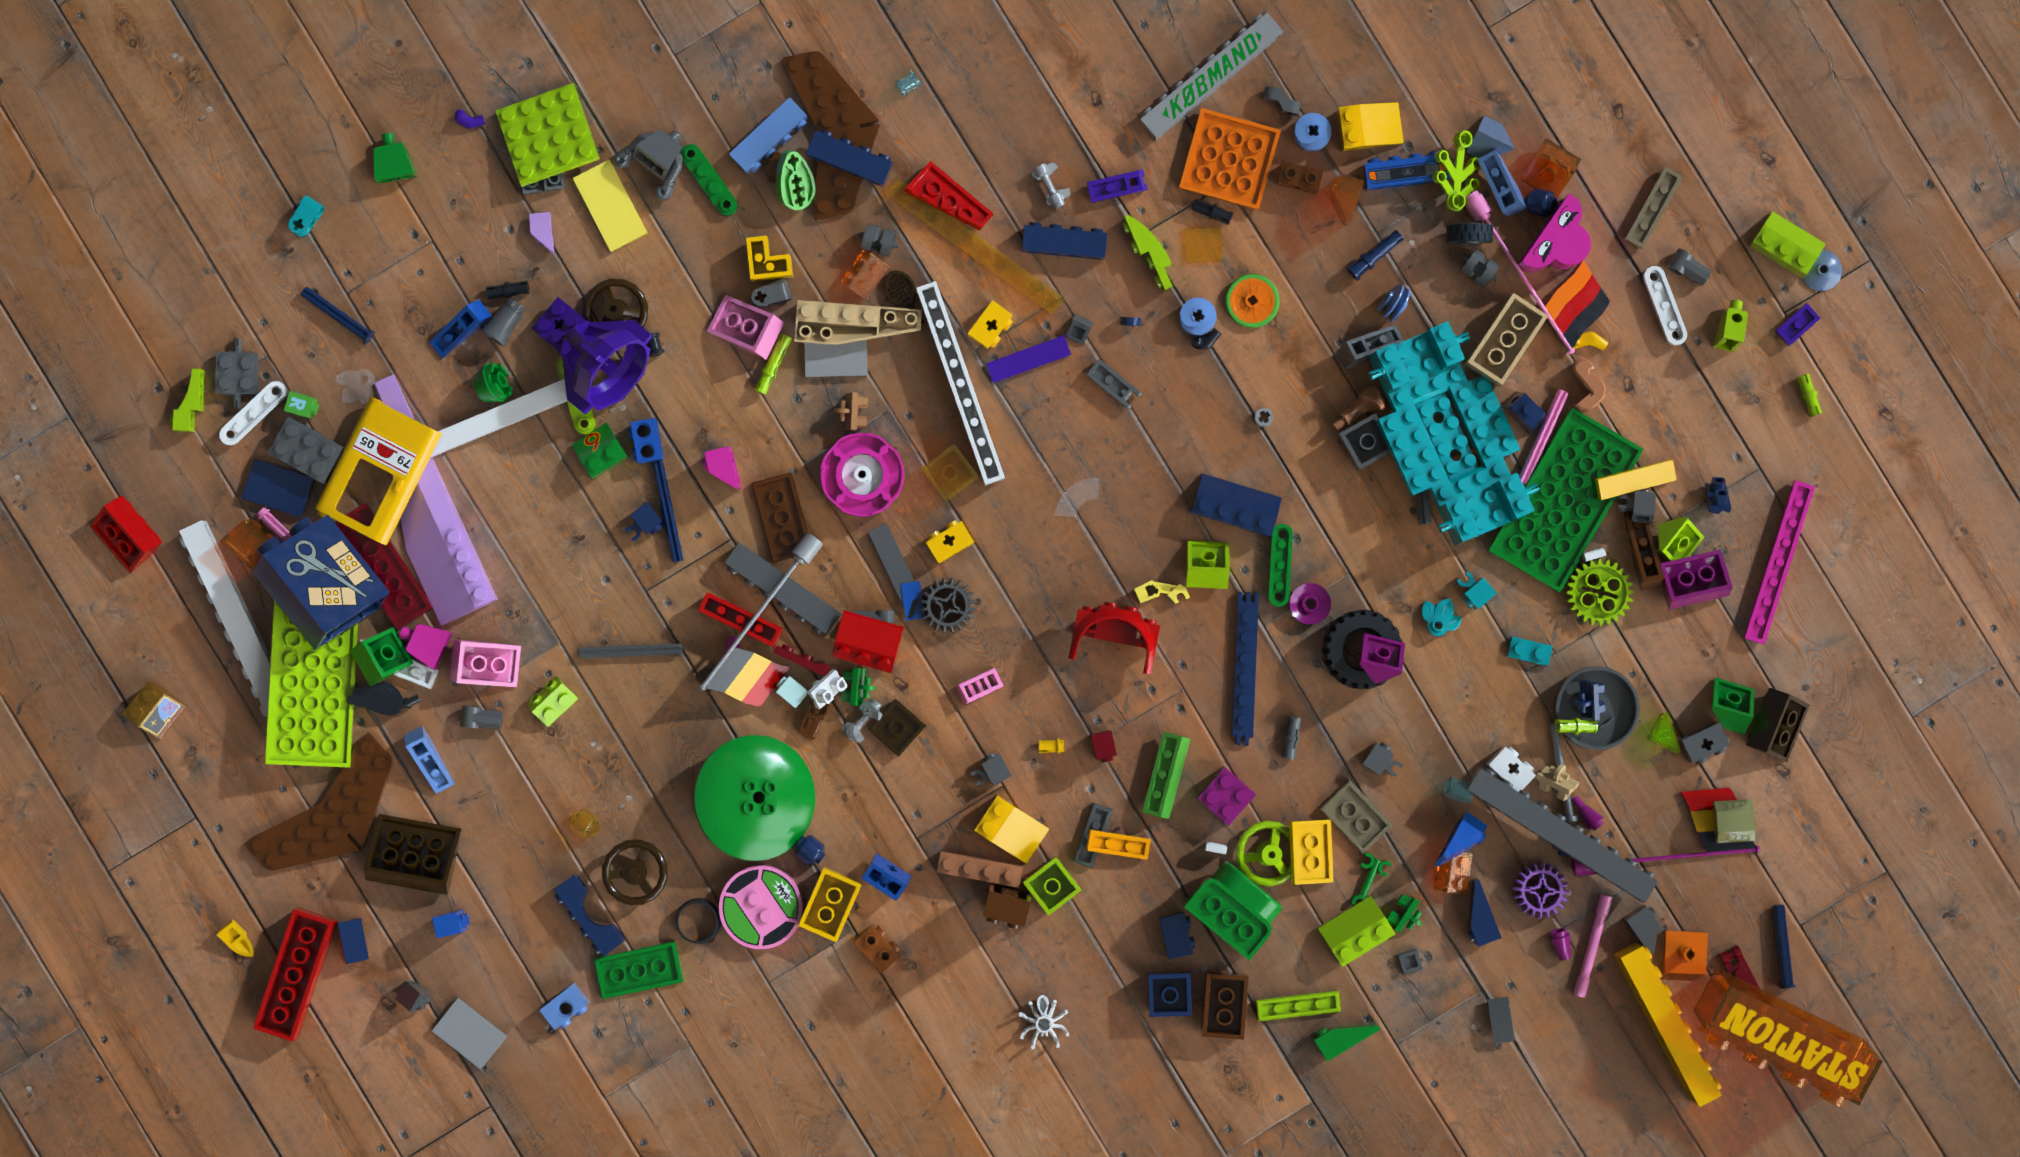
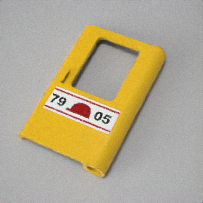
M370 396L315 506V509L318 510L317 514L321 517L329 515V517L365 536L387 545L442 433ZM360 459H364L394 476L370 526H365L336 509Z

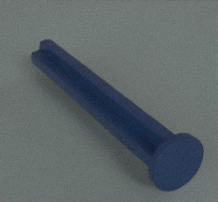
M305 287L301 296L364 340L363 344L366 345L371 341L375 334L374 330L369 331L310 288Z
M1782 904L1774 905L1772 910L1781 982L1779 988H1794L1796 985L1793 983L1785 906Z

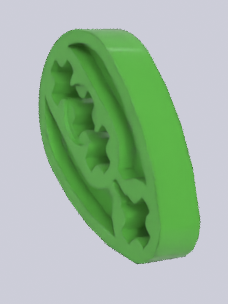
M792 150L784 151L781 154L776 171L775 185L777 198L786 208L802 210L812 202L815 196L814 178L808 164L798 152ZM794 176L797 177V180L792 183L791 180L794 179ZM795 186H797L798 190H796V193H793Z

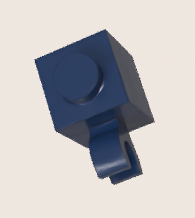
M645 502L630 515L635 523L628 526L625 532L628 533L634 529L636 536L632 540L637 541L641 537V530L647 535L650 533L655 535L663 528L661 524L664 521L651 505Z

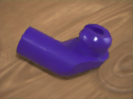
M460 109L455 112L454 120L466 129L485 125L483 115L471 118L464 110Z

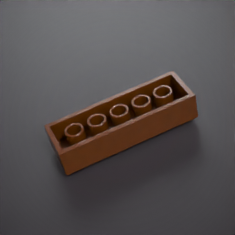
M990 882L984 903L983 916L986 917L988 922L998 924L999 921L1007 922V927L1019 930L1020 926L1025 927L1031 905V895L1029 892Z

